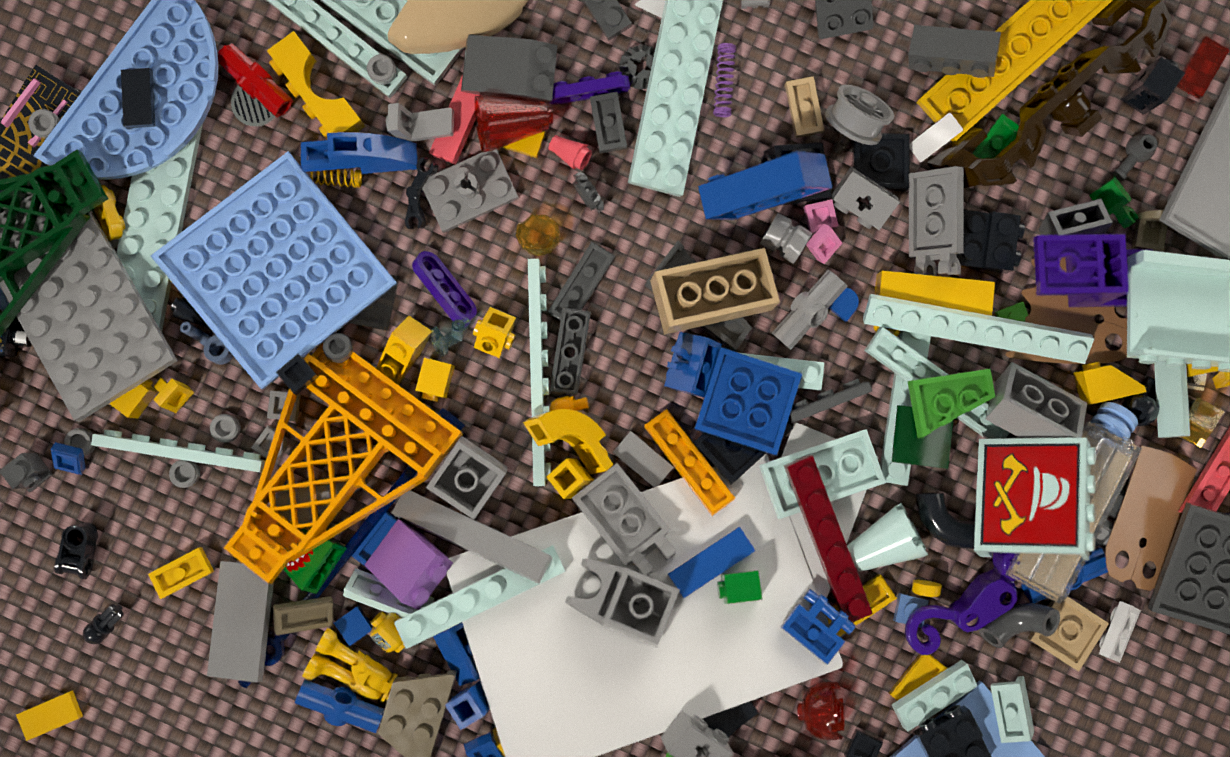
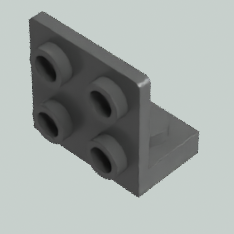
M815 0L817 30L820 39L873 29L872 0Z

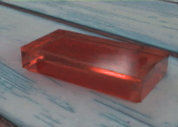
M1207 36L1202 38L1183 70L1185 75L1176 87L1197 99L1203 97L1230 49Z

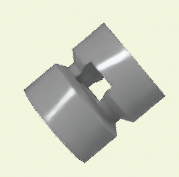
M778 212L762 238L760 245L772 252L779 250L780 257L794 264L811 237L812 232L801 225L792 226V220Z

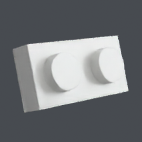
M1119 602L1118 607H1115L1111 613V624L1108 632L1100 640V655L1120 663L1141 610L1127 603Z

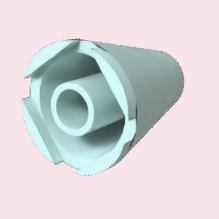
M902 503L892 508L847 545L854 565L859 572L928 555L915 525L907 518L906 515L908 513Z

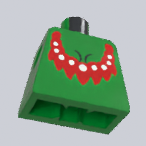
M305 528V529H301V530H302L303 532H305L306 534H307L308 531H309V529H306V528ZM329 539L295 561L290 560L283 570L301 590L317 594L347 548Z

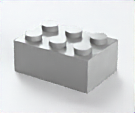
M1013 362L994 382L995 397L989 401L986 420L1014 434L1018 438H1082L1087 402Z

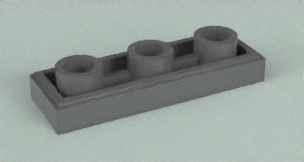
M563 307L550 391L573 395L578 394L591 311ZM573 347L575 355L568 356L565 353V348Z
M859 379L843 384L844 390L834 394L833 389L818 394V401L808 404L807 400L795 403L788 418L789 423L792 424L872 392V388L869 382L860 383Z

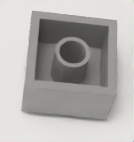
M461 436L426 488L474 520L505 476L508 467Z

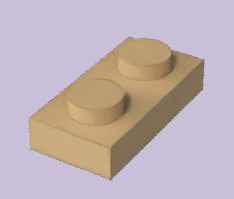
M814 76L786 81L785 88L795 138L823 133L824 126Z

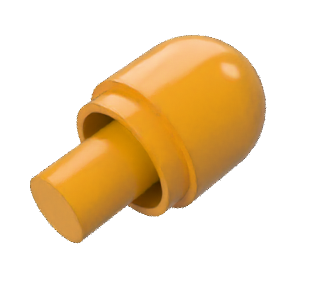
M564 396L553 400L549 409L550 411L558 409L579 411L589 408V402L587 397L575 400L574 396Z

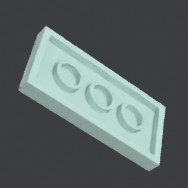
M867 429L759 465L778 520L801 512L784 465L809 454L814 457L830 502L886 483Z

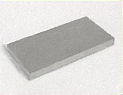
M220 561L207 676L263 682L274 581L272 584L267 583L243 563Z

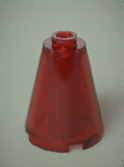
M488 95L474 97V113L478 121L476 130L481 150L484 152H491L549 130V124H553L552 108L547 107L545 102Z

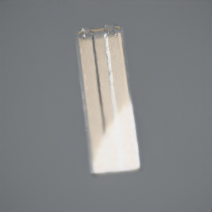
M1087 421L1083 426L1082 438L1086 437L1091 447H1095L1096 463L1091 465L1090 475L1095 476L1096 484L1095 493H1090V504L1095 506V521L1090 522V533H1094L1096 541L1142 448L1136 446L1134 441L1127 437H1118L1108 432V429L1099 423ZM1016 553L1005 574L1055 602L1061 603L1067 598L1085 560L1078 554Z

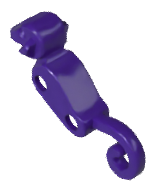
M993 552L994 569L978 575L959 600L950 604L949 607L927 605L916 609L908 617L905 624V636L908 644L921 655H930L940 647V633L930 624L922 626V631L928 635V640L924 643L919 641L917 629L921 622L926 619L940 618L951 620L963 631L972 632L981 629L1012 609L1017 602V589L1014 581L1021 579L1011 575L1009 572L1013 565L1015 567L1018 566V563H1015L1019 553ZM1007 593L1010 594V602L1007 604H1001L1000 602L1003 601ZM978 617L976 624L972 626L967 625V623Z

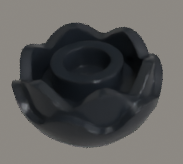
M1142 393L1128 396L1121 405L1136 416L1138 420L1137 426L1151 424L1159 414V408L1155 400Z

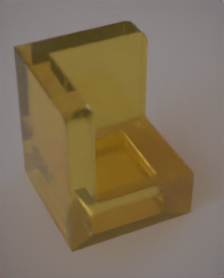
M1197 397L1189 410L1190 436L1182 438L1202 448L1225 411Z

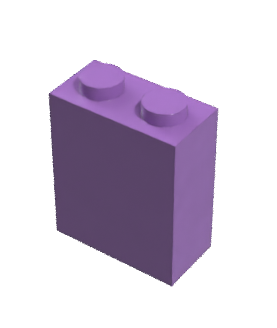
M398 519L365 566L401 603L420 610L439 582L445 577L453 562L417 528Z

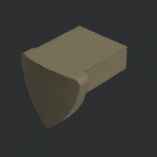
M1164 210L1146 211L1137 214L1138 219L1135 220L1132 248L1153 249V251L1157 252L1164 251L1168 225L1159 220Z

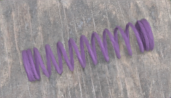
M721 43L718 45L719 51L717 52L720 55L717 58L719 63L717 64L718 70L716 71L719 76L716 77L718 83L715 84L717 88L715 94L717 96L714 98L716 103L714 104L713 114L717 117H729L732 115V109L717 107L716 104H732V102L718 101L716 98H732L733 96L730 94L720 95L717 91H733V88H720L717 85L721 83L726 85L734 84L732 81L718 80L719 77L733 78L734 75H721L718 71H734V68H720L719 64L734 65L735 62L720 61L719 58H735V55H721L720 52L734 53L736 52V46L732 43Z

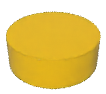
M913 580V593L926 597H939L941 595V584L927 580Z

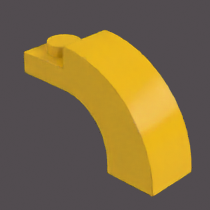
M558 409L533 416L523 422L538 446L553 443L557 439L570 444L590 475L607 471L613 466L606 449L599 442L606 434L595 421L581 412L570 409Z

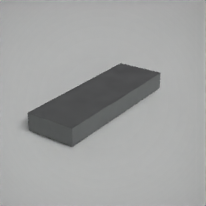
M591 242L551 305L548 313L561 321L563 307L583 310L615 259V255L596 243Z

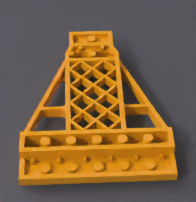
M321 343L312 355L309 353L306 355L304 360L319 376L306 388L326 402L329 407L306 436L303 437L288 425L297 397L290 389L288 390L253 502L246 511L242 525L224 547L225 550L269 584L273 583L290 560L295 561L428 480L463 434L354 352L345 362L334 363L324 354L323 343ZM344 421L345 436L331 438V423ZM350 421L362 429L364 433L351 434ZM289 431L301 442L271 478L285 432ZM325 432V439H320ZM366 438L368 452L353 454L352 440ZM372 438L378 441L377 445L374 448L372 445ZM346 441L348 455L333 457L332 443ZM326 444L327 459L313 461L312 447ZM386 452H392L415 469L418 475L382 497L366 485L365 478ZM307 455V462H301ZM366 458L355 471L354 460ZM348 461L350 475L335 478L334 463ZM328 464L329 479L315 481L314 466ZM308 467L309 482L295 484L294 470ZM288 479L289 485L282 486ZM348 481L337 494L336 483ZM330 484L331 499L317 501L316 486ZM310 487L311 502L297 504L295 489ZM362 487L377 499L374 503L328 531L326 530L356 489ZM289 490L291 505L276 507L275 494L279 491ZM330 504L323 514L318 517L317 506ZM312 507L313 522L299 524L297 509ZM291 510L292 522L279 512ZM311 528L307 534L301 529Z

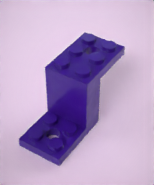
M1125 234L1037 235L1033 238L1037 296L1068 295L1069 307H1127V293H1129L1128 256L1142 250L1153 251V249H1126ZM1061 258H1066V272L1060 267Z

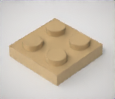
M1061 592L1058 600L1053 597L1048 605L1057 609L1060 613V623L1057 630L1051 636H1044L1031 631L1027 639L1073 669L1080 671L1109 623Z

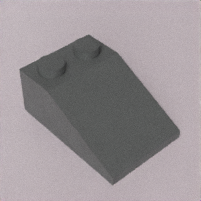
M468 35L461 91L542 107L552 101L558 45L532 39Z

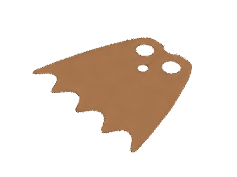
M1061 258L1060 267L1064 272H1066V258ZM1032 259L1031 263L1035 267V260ZM1036 287L1022 290V295L1031 306V312L1025 317V322L1092 334L1094 341L1085 364L1094 362L1110 363L1127 357V318L1118 317L1115 313V307H1069L1068 295L1037 296ZM1097 314H1101L1104 317L1103 323L1097 324L1094 317ZM1115 333L1121 337L1122 346L1119 350L1111 351L1106 347L1105 338L1107 335ZM1009 351L1005 354L1009 358L1030 361L1082 364L1016 351Z

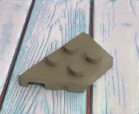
M449 670L447 674L431 676V673L420 674L417 677L405 676L394 679L378 734L402 756L431 757L445 713V705L448 703L457 671Z

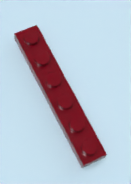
M809 454L784 465L839 611L842 610L849 616L848 620L852 623L873 614L813 455Z

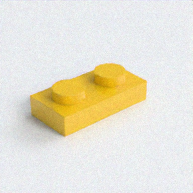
M199 547L149 573L148 576L159 598L163 599L214 573V570L203 547Z

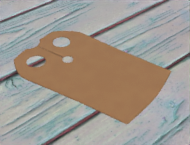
M1141 446L1125 497L1106 546L1105 556L1109 576L1120 582L1132 580L1136 584V588L1151 591L1155 588L1182 515L1178 510L1191 490L1197 469L1168 452ZM1141 538H1145L1147 541L1144 548L1139 546ZM1123 550L1128 553L1129 562L1125 568L1121 569L1117 567L1115 559L1117 554ZM1148 561H1152L1156 565V572L1150 579H1146L1143 575L1144 564Z

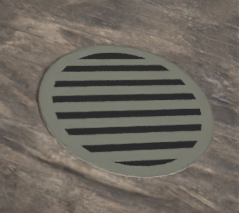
M239 85L235 88L231 97V107L239 121L249 126H263L275 118L256 98H251Z

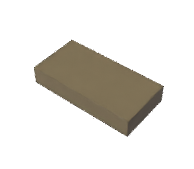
M331 596L273 605L274 631L276 635L334 626L333 599Z

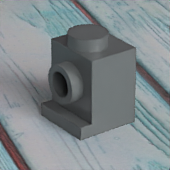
M21 453L0 470V474L12 489L26 488L28 492L34 491L53 475L37 453Z

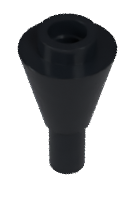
M178 296L170 308L174 312L172 318L204 325L211 329L185 297Z

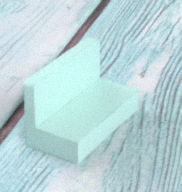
M1018 676L1016 681L992 683L991 691L1001 743L1031 741L1034 734V726L1024 676Z

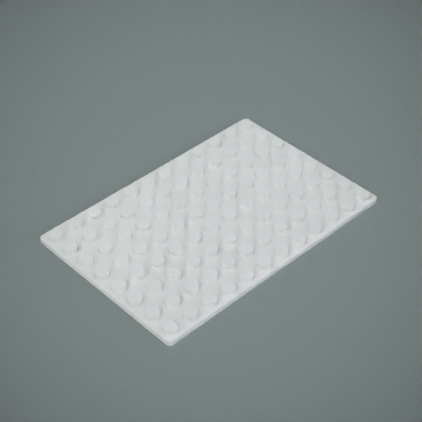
M767 454L732 485L713 467L714 471L736 498L714 516L710 515L683 478L641 492L670 528V532L665 537L676 549V554L667 561L658 548L645 556V559L654 568L648 577L675 587L668 573L730 532L740 527L748 540H750L768 493L759 467L761 464L770 462ZM583 512L511 536L540 551L553 545L565 569L564 573L462 622L505 757H596L665 732L682 711L692 717L695 714L700 718H704L835 671L843 665L839 651L829 664L826 665L780 628L797 604H800L806 610L810 608L811 603L803 598L809 589L813 590L816 594L818 593L790 516L778 520L776 512L761 580L763 600L724 604V598L719 599L717 581H721V575L737 573L740 561L687 597L683 598L678 593L657 648L607 628L565 603L568 596L583 599L593 598L601 589V582L598 577L581 566L583 559H591L625 568ZM468 551L449 558L453 565L447 571V576L452 592L455 593L505 568ZM633 562L626 566V568L639 573ZM641 601L639 605L634 604L633 608L636 609V614L647 613L649 611L646 608L647 603ZM819 612L816 618L828 627L829 623L826 616Z

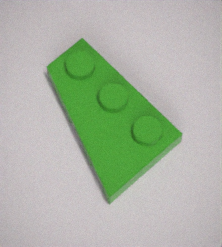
M990 369L908 381L918 438L927 436L935 429L950 423L953 419L995 397Z

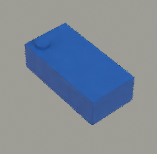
M797 151L726 177L724 174L709 177L708 183L700 185L698 188L705 219L736 220L831 189L832 184L825 154Z

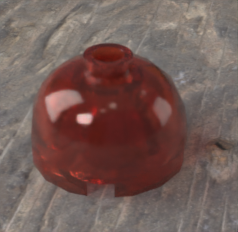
M837 681L812 685L804 693L802 703L797 705L799 721H804L807 731L818 739L842 740L843 738L838 731H844L845 728L843 698L837 699L835 690H841Z

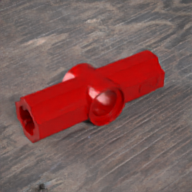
M231 43L224 45L218 51V63L236 79L235 82L251 98H256L272 115L278 118L285 115L291 109V105L294 102L292 98L273 82L274 79L257 62L253 63L237 46Z

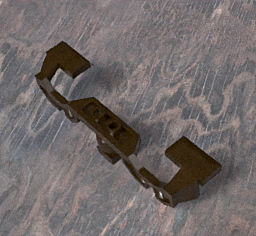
M1113 0L1092 19L1094 25L1112 26L1130 9L1135 8L1145 13L1141 27L1120 46H1103L1080 54L1070 64L1063 66L1058 71V75L1050 82L1040 86L1037 93L1019 108L1021 121L1016 139L995 158H977L970 153L988 137L983 129L971 127L957 141H950L927 162L931 170L955 166L963 167V188L976 185L996 186L1014 184L1017 182V179L1012 172V167L1017 160L1022 159L1027 168L1030 169L1035 165L1047 131L1042 120L1049 114L1054 121L1062 123L1060 126L1065 134L1083 137L1103 118L1098 110L1090 109V100L1080 86L1100 68L1104 73L1108 74L1140 72L1142 69L1137 61V56L1143 48L1148 50L1151 57L1159 55L1161 45L1166 39L1172 19L1163 0Z

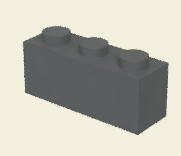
M914 25L908 54L909 69H914L918 72H943L947 75L967 74L977 78L994 77L1001 32Z

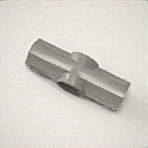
M827 270L808 292H802L794 299L791 304V312L772 334L791 350L810 328H816L824 322L828 315V308L848 286L832 271Z

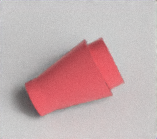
M558 135L552 138L548 148L574 170L577 168L583 170L592 155V151L587 148L586 144L565 139Z

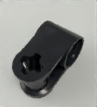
M83 522L71 525L63 531L54 566L56 574H75L80 579H87L93 568L94 552L98 539V531L93 524ZM78 530H80L84 536V540L82 543L79 542L76 537V533Z

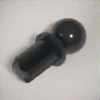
M111 604L102 614H97L92 622L85 626L83 630L84 640L93 645L101 643L106 638V635L114 630L115 624L123 617V608L120 605Z

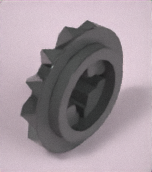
M639 44L635 47H629L621 56L619 71L622 72V75L629 77L630 87L647 89L655 53L652 46L648 47ZM646 57V67L649 70L643 69L635 76L637 66L634 62L640 63Z
M581 172L573 175L575 180L573 185L586 206L591 211L595 210L597 213L604 210V203L587 176Z

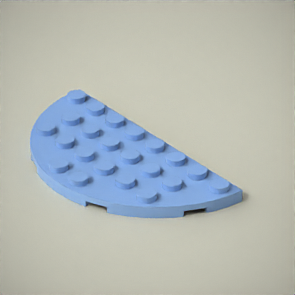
M151 0L33 156L50 166L77 149L84 154L97 179L108 180L130 177L149 171L163 164L184 148L203 124L211 108L218 81V54L215 38L210 24L196 0ZM150 68L153 71L155 127L126 128L123 126L121 70Z

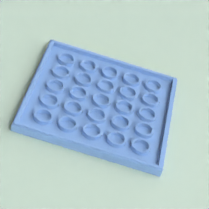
M289 151L151 255L152 259L262 390L279 377L276 371L294 356L299 354L304 358L330 335L337 332L397 284L308 174L303 172L302 167Z

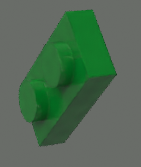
M1002 113L986 133L988 137L971 154L977 158H995L1016 139L1019 125Z

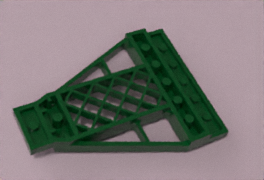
M77 149L53 165L37 168L29 174L0 180V190H4L0 193V213L9 210L5 225L0 224V229H4L0 240V282L4 280L13 297L12 301L0 315V337L91 218L88 212L108 200L84 154ZM32 194L33 197L29 210L20 208L22 200ZM41 203L46 213L38 212ZM19 212L27 214L23 229L15 228ZM37 216L46 218L42 233L33 231ZM13 232L22 233L18 249L9 247ZM31 236L39 237L30 243ZM8 251L15 252L14 254L6 258ZM48 252L20 289L14 279V274Z

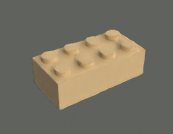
M765 248L655 271L650 280L664 335L772 311L780 303Z

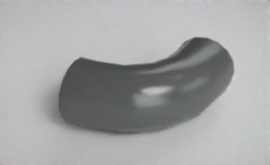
M1015 604L1012 609L979 629V633L989 644L997 648H1002L1013 636L1022 632L1032 631L1044 636H1051L1059 626L1060 613L1057 609L1040 604Z

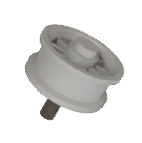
M854 85L840 86L837 91L838 99L836 103L830 105L825 112L829 123L842 133L834 145L833 151L842 155L851 139L867 145L878 144L882 138L881 130L884 125H889L894 119L892 109L882 99L863 88Z

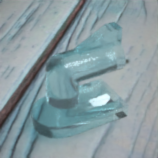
M468 317L462 320H454L451 332L443 336L437 326L432 328V344L441 357L448 354V347L463 339L464 331L470 324Z

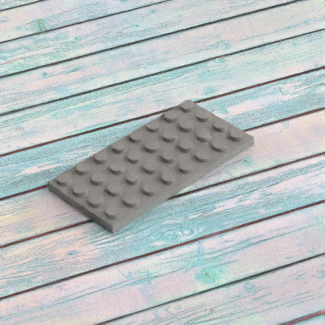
M33 195L23 199L20 208L29 210ZM41 203L38 212L46 213ZM9 210L0 213V224L5 225ZM92 210L88 212L91 218L17 314L20 324L71 416L78 422L178 361ZM19 212L15 228H24L27 214ZM37 216L33 229L34 232L42 233L46 218ZM0 229V240L4 229ZM13 232L9 247L18 249L22 233ZM31 236L30 243L39 237ZM8 251L6 258H8L15 252ZM48 252L14 274V279L20 289ZM3 280L0 282V287L10 303L13 297Z

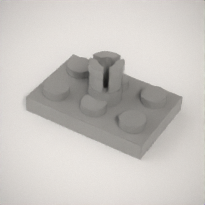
M496 147L442 170L433 176H429L422 188L443 233L519 199Z

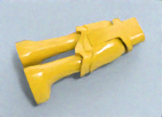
M327 628L315 651L317 652L310 659L302 677L307 680H313L319 675L329 676L347 685L353 692L370 699L381 698L382 702L385 699L388 700L393 681L398 674H392L389 669L373 660L368 654L365 655L360 650L356 653L339 642L337 634L333 630ZM324 655H331L352 666L351 671L336 664Z

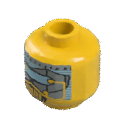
M381 611L370 622L373 625L370 637L385 652L395 651L398 653L405 648L394 623L401 619V617L396 613Z

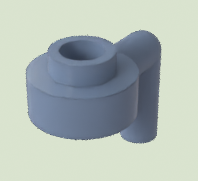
M189 322L181 324L180 330L204 345V355L208 360L222 365L228 363L233 358L231 352L216 335L210 337ZM224 348L223 353L220 355V350Z

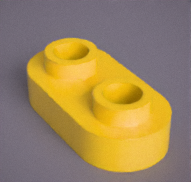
M101 185L108 200L93 210L108 240L119 239L122 237L123 230L125 229V222L116 210V199L113 191L109 190L105 185Z

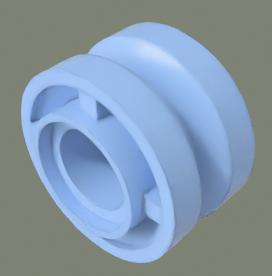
M1105 402L1100 405L1097 414L1093 416L1089 426L1102 440L1115 445H1124L1137 427L1138 420L1127 408L1116 403Z

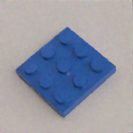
M721 347L694 429L776 456L802 373Z

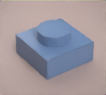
M899 593L893 621L906 624L908 617L916 609L927 606L929 600ZM924 621L918 627L922 628Z

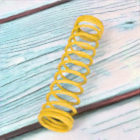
M337 169L336 184L333 182V170H330L329 184L326 181L327 170H324L322 183H320L319 179L320 171H317L315 184L318 182L320 185H323L325 182L329 186L332 182L333 186L339 184L340 187L344 184L349 187L352 184L354 188H360L362 185V172L360 169L355 170L354 183L353 169H351L349 185H347L346 169H344L342 185L339 179L340 169ZM313 171L310 172V178H311L312 180H313Z

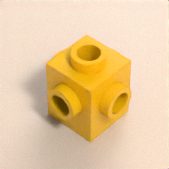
M490 307L483 320L479 319L473 331V335L476 336L474 348L500 358L504 349L510 350L516 334L512 333L516 317Z

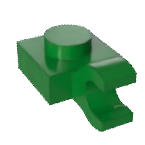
M1116 177L1089 195L1093 201L1101 199L1108 214L1111 215L1113 213L1124 229L1135 223V220L1138 219L1136 212L1126 205L1132 198Z

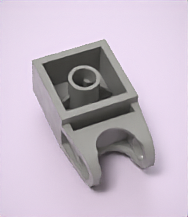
M583 559L581 566L598 577L601 582V589L593 598L583 599L568 596L565 603L607 628L657 648L680 589L626 567L623 568L591 559ZM641 601L647 603L646 608L649 611L647 613L643 612L641 615L636 614V609L633 608V605H639Z

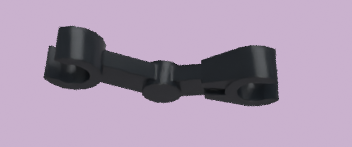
M423 157L419 159L416 165L418 173L411 186L406 190L409 203L405 217L407 229H414L413 219L415 217L418 219V228L424 229L426 226V218L420 206L419 197L427 178L435 175L438 170V164L432 163L430 169L427 172L425 171L424 166L429 158Z

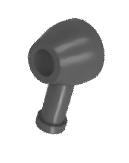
M1138 134L1130 138L1126 144L1128 156L1112 172V175L1118 180L1124 181L1137 162L1142 163L1152 158L1157 149L1158 143L1156 138L1148 134ZM1143 141L1148 143L1149 149L1144 147Z

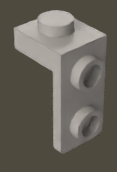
M399 103L388 104V115L386 117L387 131L397 138L411 142L453 136L454 110L452 108H443L411 113Z

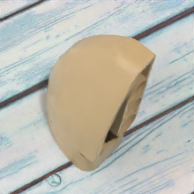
M408 0L388 31V41L402 52L409 54L440 53L466 47L468 35L493 36L507 27L521 15L523 7L529 0Z

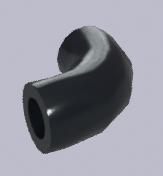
M945 493L916 494L920 520L934 538L950 547L974 549V520H958L951 516L946 508Z

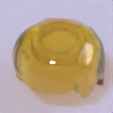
M531 214L525 221L517 224L515 236L520 247L528 254L544 256L552 252L559 244L560 229L556 221L549 216Z

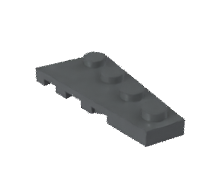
M678 240L655 271L697 262L684 250L685 247ZM652 274L644 286L653 292L650 282ZM743 317L701 326L703 330L734 352L752 329Z

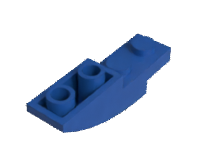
M359 132L327 133V140L301 142V167L303 172L360 167L362 174L417 169L416 143L392 136Z

